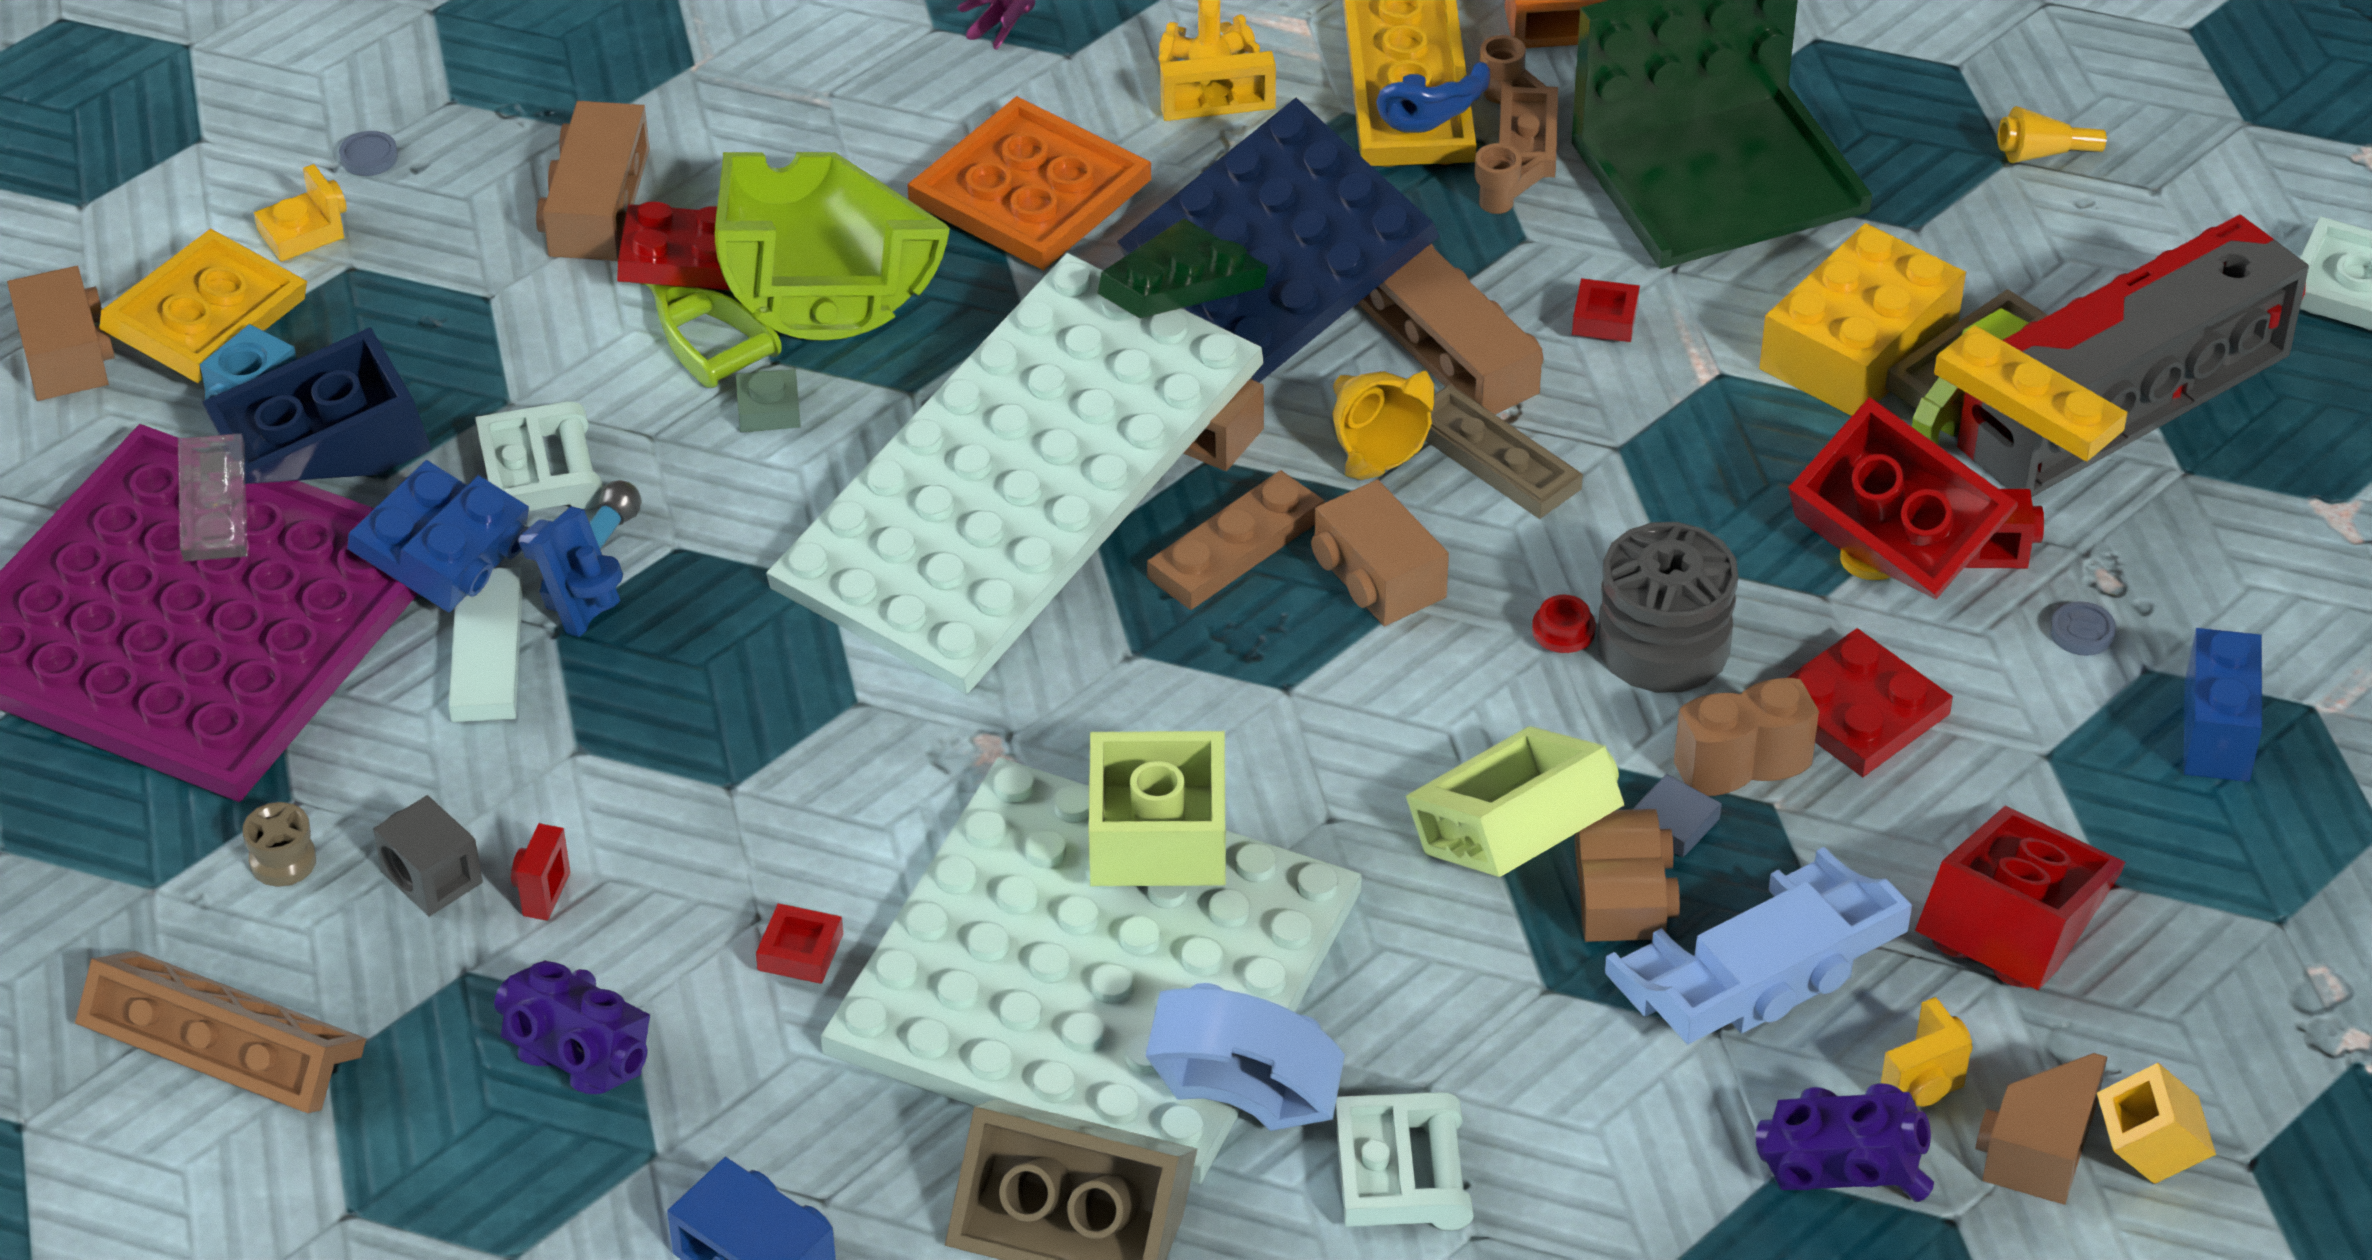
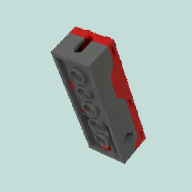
M2241 214L2216 227L2204 230L2196 238L2173 250L2162 252L2156 259L2128 274L2123 273L2117 276L2111 283L2084 297L2075 298L2067 306L2039 321L2028 323L2020 331L2002 340L2127 411L2125 429L2121 434L2086 462L1965 392L1957 447L2007 489H2030L2031 497L2041 493L2290 356L2301 301L2306 291L2309 265Z

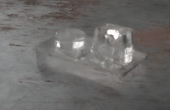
M242 434L178 438L180 551L183 560L195 561L248 556L245 444Z

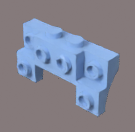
M1825 847L1816 850L1814 862L1786 876L1780 870L1771 873L1769 891L1774 896L1773 898L1699 934L1696 940L1695 956L1680 947L1661 928L1653 932L1651 944L1623 958H1620L1615 952L1607 955L1605 974L1644 1017L1657 1011L1687 1045L1729 1023H1732L1742 1034L1765 1021L1774 1022L1781 1019L1794 1006L1820 993L1828 994L1841 987L1847 979L1851 978L1854 959L1908 932L1912 904L1886 878L1873 879L1862 876L1846 867Z

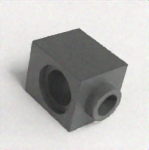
M428 795L407 808L395 812L386 821L373 828L382 874L428 917L483 883L475 838Z

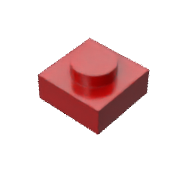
M1581 278L1573 314L1572 335L1631 342L1639 304L1640 285Z
M538 823L527 848L521 847L516 852L511 869V884L519 890L522 914L525 917L548 921L571 873L565 832L562 827Z
M778 903L756 951L757 970L822 984L844 934L842 916Z

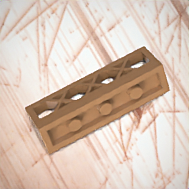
M138 951L91 958L75 1024L305 1113L322 1110L334 1064L361 1058L367 1039Z

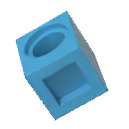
M251 324L247 325L200 364L205 387V400L297 360L294 346Z

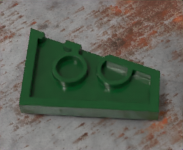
M1183 218L1103 270L1097 294L1140 319L1263 288L1268 265L1248 255L1246 248L1241 244L1222 240Z

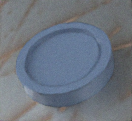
M363 131L353 134L343 141L339 149L343 168L359 176H373L389 170L398 159L395 140L390 135L380 131Z
M2083 601L2070 602L2059 607L2053 614L2050 627L2052 639L2059 647L2067 652L2084 656L2096 655L2107 650L2113 643L2116 631L2115 620L2106 609L2097 604Z

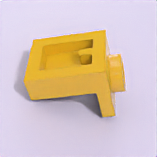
M315 164L303 168L306 193L281 200L277 204L254 212L257 231L280 262L345 238L340 214L347 211V205L342 190L334 179L327 181Z

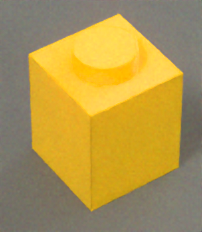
M2156 1063L2097 1092L2113 1151L2153 1184L2216 1155L2199 1096L2160 1063Z

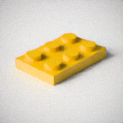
M210 228L102 309L99 329L199 383L203 380L200 364L249 324L262 331L269 328L305 299L307 281Z

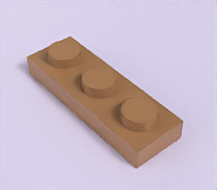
M1280 470L1147 561V579L1192 610L1315 525V507L1324 504V500Z

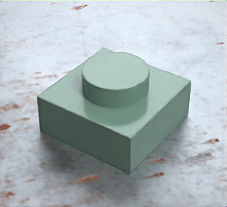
M796 369L736 374L740 433L801 428Z

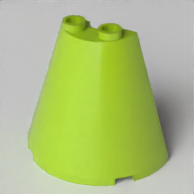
M723 152L715 223L716 254L721 272L734 296L757 320L780 333L807 340H837L863 334L895 318L893 311L904 304L914 293L920 296L936 273L947 245L949 227L838 153L796 152L795 158L789 165L782 168H774L766 163V156L763 152Z

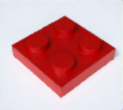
M655 201L646 202L641 205L628 204L618 258L617 281L731 290L721 272L716 254L715 223L717 206L703 207L698 210L673 208L666 203Z
M1858 628L1787 677L1802 680L1819 710L1815 743L1862 778L1951 713L1953 700L1951 694Z

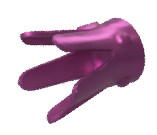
M967 0L961 3L957 10L966 12L990 2L991 5L969 27L966 37L969 40H975L996 24L1002 22L1003 27L993 43L994 49L997 50L1017 19L1034 8L1035 0Z

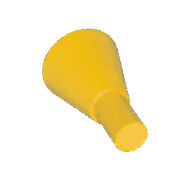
M2019 106L2013 107L2008 117L2001 119L1997 133L1998 147L2001 151H2005L2010 163L2067 153L2069 150L2103 152L2107 141L2104 129L2071 127L2070 124Z

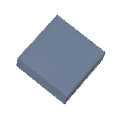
M1666 774L1633 809H1656L1660 829L1672 830L1673 853L1684 858L1720 819L1722 803Z

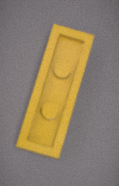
M1976 325L1972 326L1936 357L1935 375L2086 462L2125 429L2127 411Z

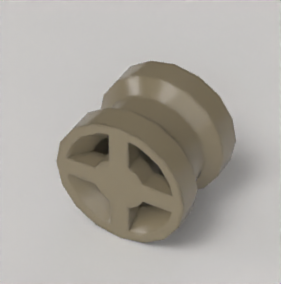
M276 802L261 806L247 816L243 824V839L249 850V865L254 877L263 884L275 887L290 886L305 879L315 867V846L310 839L309 818L303 809L295 804Z

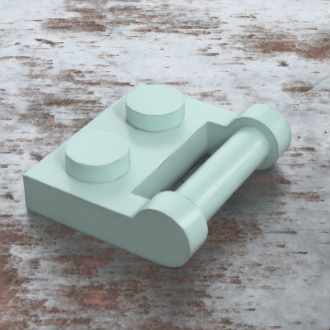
M561 402L475 417L487 481L528 505L529 511L567 504L584 510H590L598 506L603 484L600 476L593 472L585 438L589 423L586 411L581 404ZM555 435L561 439L568 473L551 476L542 436Z
M1435 1092L1337 1097L1335 1120L1345 1227L1432 1223L1439 1229L1453 1231L1462 1229L1472 1222L1474 1217L1471 1195L1466 1190H1463L1457 1129L1463 1122L1461 1103L1455 1095ZM1422 1127L1429 1133L1435 1188L1415 1189L1409 1128Z

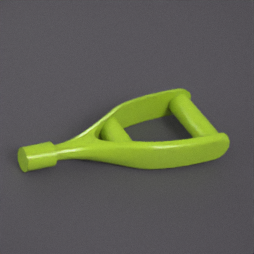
M640 283L641 285H647L655 298L659 319L670 348L684 367L707 388H715L719 380L769 355L777 357L782 351L781 341L773 328L757 320L741 303L722 293L694 287ZM703 314H707L733 326L748 336L749 339L706 359L686 340L677 327Z

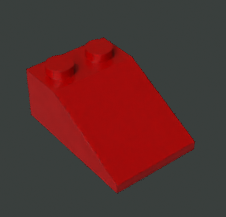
M1868 397L1788 487L1795 518L1840 551L1841 549L1844 550L1851 557L1935 600L2018 507L2017 501L1871 397Z
M2005 805L1942 860L1915 931L1932 939L1933 945L1945 954L1957 958L1969 957L1992 968L1994 974L2007 984L2020 988L2032 987L2039 990L2060 969L2122 873L2126 862Z

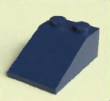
M371 327L202 401L211 422L245 484L377 475L432 450L414 400Z

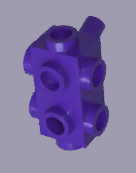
M544 960L509 976L499 987L494 1000V1008L497 1013L503 1015L500 1037L519 1046L518 1057L523 1062L534 1066H557L571 1074L570 1085L575 1090L586 1094L605 1093L641 1075L648 1054L646 1040L650 1014L625 1002L618 993L596 987V979L588 970L578 969L571 973L570 969L562 964Z
M1884 1083L1873 1084L1867 1088L1865 1095L1837 1096L1830 1090L1811 1087L1805 1089L1801 1093L1800 1098L1778 1100L1773 1118L1761 1120L1757 1125L1755 1139L1758 1155L1763 1162H1767L1781 1190L1896 1185L1914 1202L1924 1200L1933 1190L1934 1181L1918 1167L1921 1155L1926 1154L1930 1147L1931 1129L1929 1120L1923 1111L1918 1110L1910 1092H1903L1893 1085Z

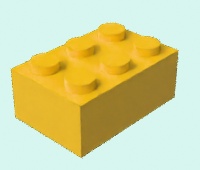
M1865 223L1765 315L1759 369L1852 416L1868 397L1879 402L1890 392L1885 388L1889 368L1959 322L1966 271Z

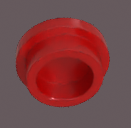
M1566 594L1552 596L1542 603L1540 609L1533 616V637L1542 647L1558 653L1577 652L1589 646L1595 637V618L1590 612L1589 606L1576 596Z

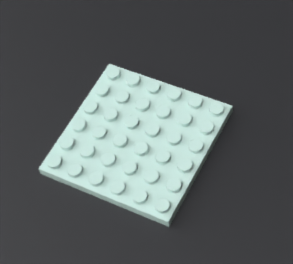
M998 757L821 1034L822 1054L972 1106L999 1099L1198 1148L1191 1182L1201 1185L1241 1109L1228 1103L1204 1098L1177 1100L1145 1055L1160 991L1191 988L1198 983H1211L1220 986L1224 990L1244 993L1268 1000L1295 1012L1361 893L1362 874L1226 830V885L1090 886L1089 786Z

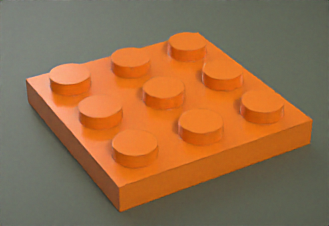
M1016 96L907 184L908 200L923 210L1044 271L1152 180L1151 162Z

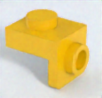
M1936 997L1923 1001L1916 1040L1885 1052L1881 1083L1893 1085L1903 1092H1910L1916 1106L1921 1107L1933 1105L1946 1094L1964 1087L1969 1057L1973 1048L1971 1036L1965 1024L1958 1017L1951 1016Z

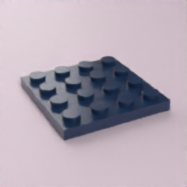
M1296 97L1119 239L1117 244L1124 256L1185 218L1222 240L1241 244L1246 248L1248 255L1268 265L1263 288L1182 308L1262 347L1263 365L1250 378L1260 383L1440 236L1434 223Z

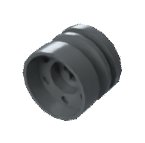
M1651 522L1626 531L1611 543L1603 560L1602 604L1599 608L1597 633L1599 656L1612 674L1631 686L1656 693L1685 692L1706 685L1723 671L1731 651L1732 613L1736 605L1735 592L1738 587L1739 577L1736 557L1724 541L1703 528L1680 522Z

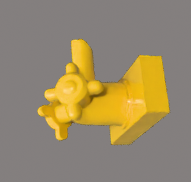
M1198 0V36L1196 38L1185 37L1186 28L1178 26V23H1167L1166 31L1160 40L1158 56L1160 62L1161 110L1164 121L1276 109V63L1272 51L1260 52V45L1255 42L1253 30L1246 24V17L1239 14L1235 16L1233 24L1227 21L1221 23L1220 0Z

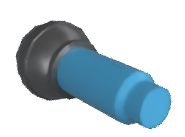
M623 480L611 481L600 492L598 511L589 522L600 550L618 525H622L624 522L636 517L640 511L641 495L638 489L630 482Z

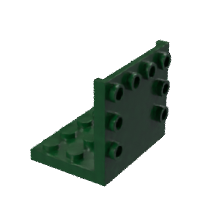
M1607 0L1580 7L1571 144L1659 269L1870 212L1872 193L1789 86L1798 0Z

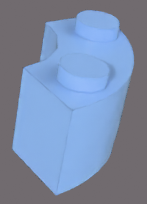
M1198 983L1191 988L1160 991L1145 1056L1177 1100L1204 1098L1228 1103L1254 1115L1269 1131L1333 1120L1345 1054L1321 1030L1319 1023L1311 1017L1299 1015L1281 1005L1262 998L1224 990L1220 986L1211 983Z

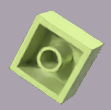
M1225 731L1090 732L1088 830L1090 886L1226 885Z

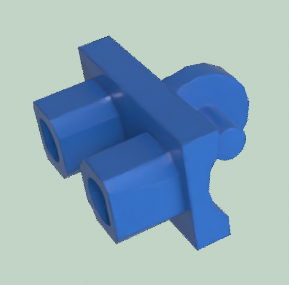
M570 506L554 521L539 519L520 535L518 542L524 557L536 561L543 576L539 593L546 609L558 613L566 634L580 637L587 631L588 624L595 616L613 608L621 601L616 590V586L623 578L620 564L613 556L602 555L584 509Z

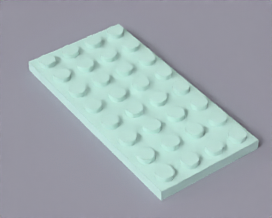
M1066 253L766 572L770 588L967 695L1210 424V421L1263 365L1262 347L1182 308L1139 319L1097 294L1102 269Z

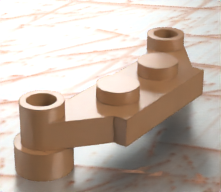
M1509 35L1489 37L1483 41L1480 47V62L1486 63L1490 68V82L1488 89L1484 91V96L1490 102L1500 104L1499 143L1489 144L1480 148L1475 157V180L1480 185L1479 205L1484 211L1492 214L1508 212L1513 207L1515 197L1543 177L1555 178L1558 87L1544 85L1525 69V45L1518 38Z

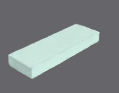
M521 567L494 568L487 584L480 593L474 597L467 595L455 607L449 693L451 722L516 719L523 590Z

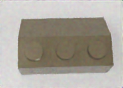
M999 1099L976 1105L973 1109L945 1246L999 1260H1166L1183 1219L1198 1148Z

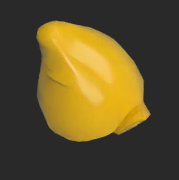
M1426 370L1413 374L1408 379L1385 371H1378L1358 376L1340 375L1335 380L1333 390L1337 401L1332 416L1338 443L1348 455L1345 463V476L1357 480L1378 477L1384 474L1385 470L1392 469L1408 461L1421 450L1432 424L1431 412L1434 407V383Z

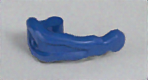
M1477 62L1473 66L1470 76H1465L1458 82H1446L1436 87H1426V79L1422 75H1406L1403 77V82L1388 84L1379 91L1376 101L1378 112L1381 118L1395 130L1404 133L1428 132L1450 118L1462 114L1474 101L1480 98L1481 94L1488 89L1490 68L1486 63Z

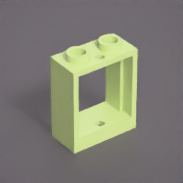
M1531 726L1526 727L1406 795L1426 855L1497 877L1505 875L1624 806L1617 783L1619 778L1618 768L1605 745Z

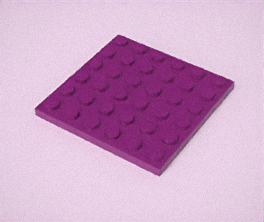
M139 424L0 570V710L241 802L418 593L347 549L349 532L375 508L298 480L245 484L230 456Z

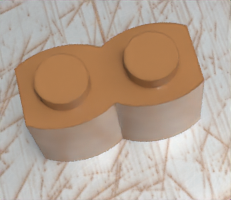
M1777 678L1762 681L1750 686L1741 694L1714 693L1695 698L1679 709L1674 764L1685 784L1707 796L1730 793L1745 786L1751 780L1776 781L1796 776L1812 765L1819 710L1802 680L1796 678Z
M1615 810L1575 833L1576 868L1585 942L1653 940V932L1661 928L1667 932V918H1679V885L1677 877H1665V869L1673 868V837L1671 829H1660L1657 810Z

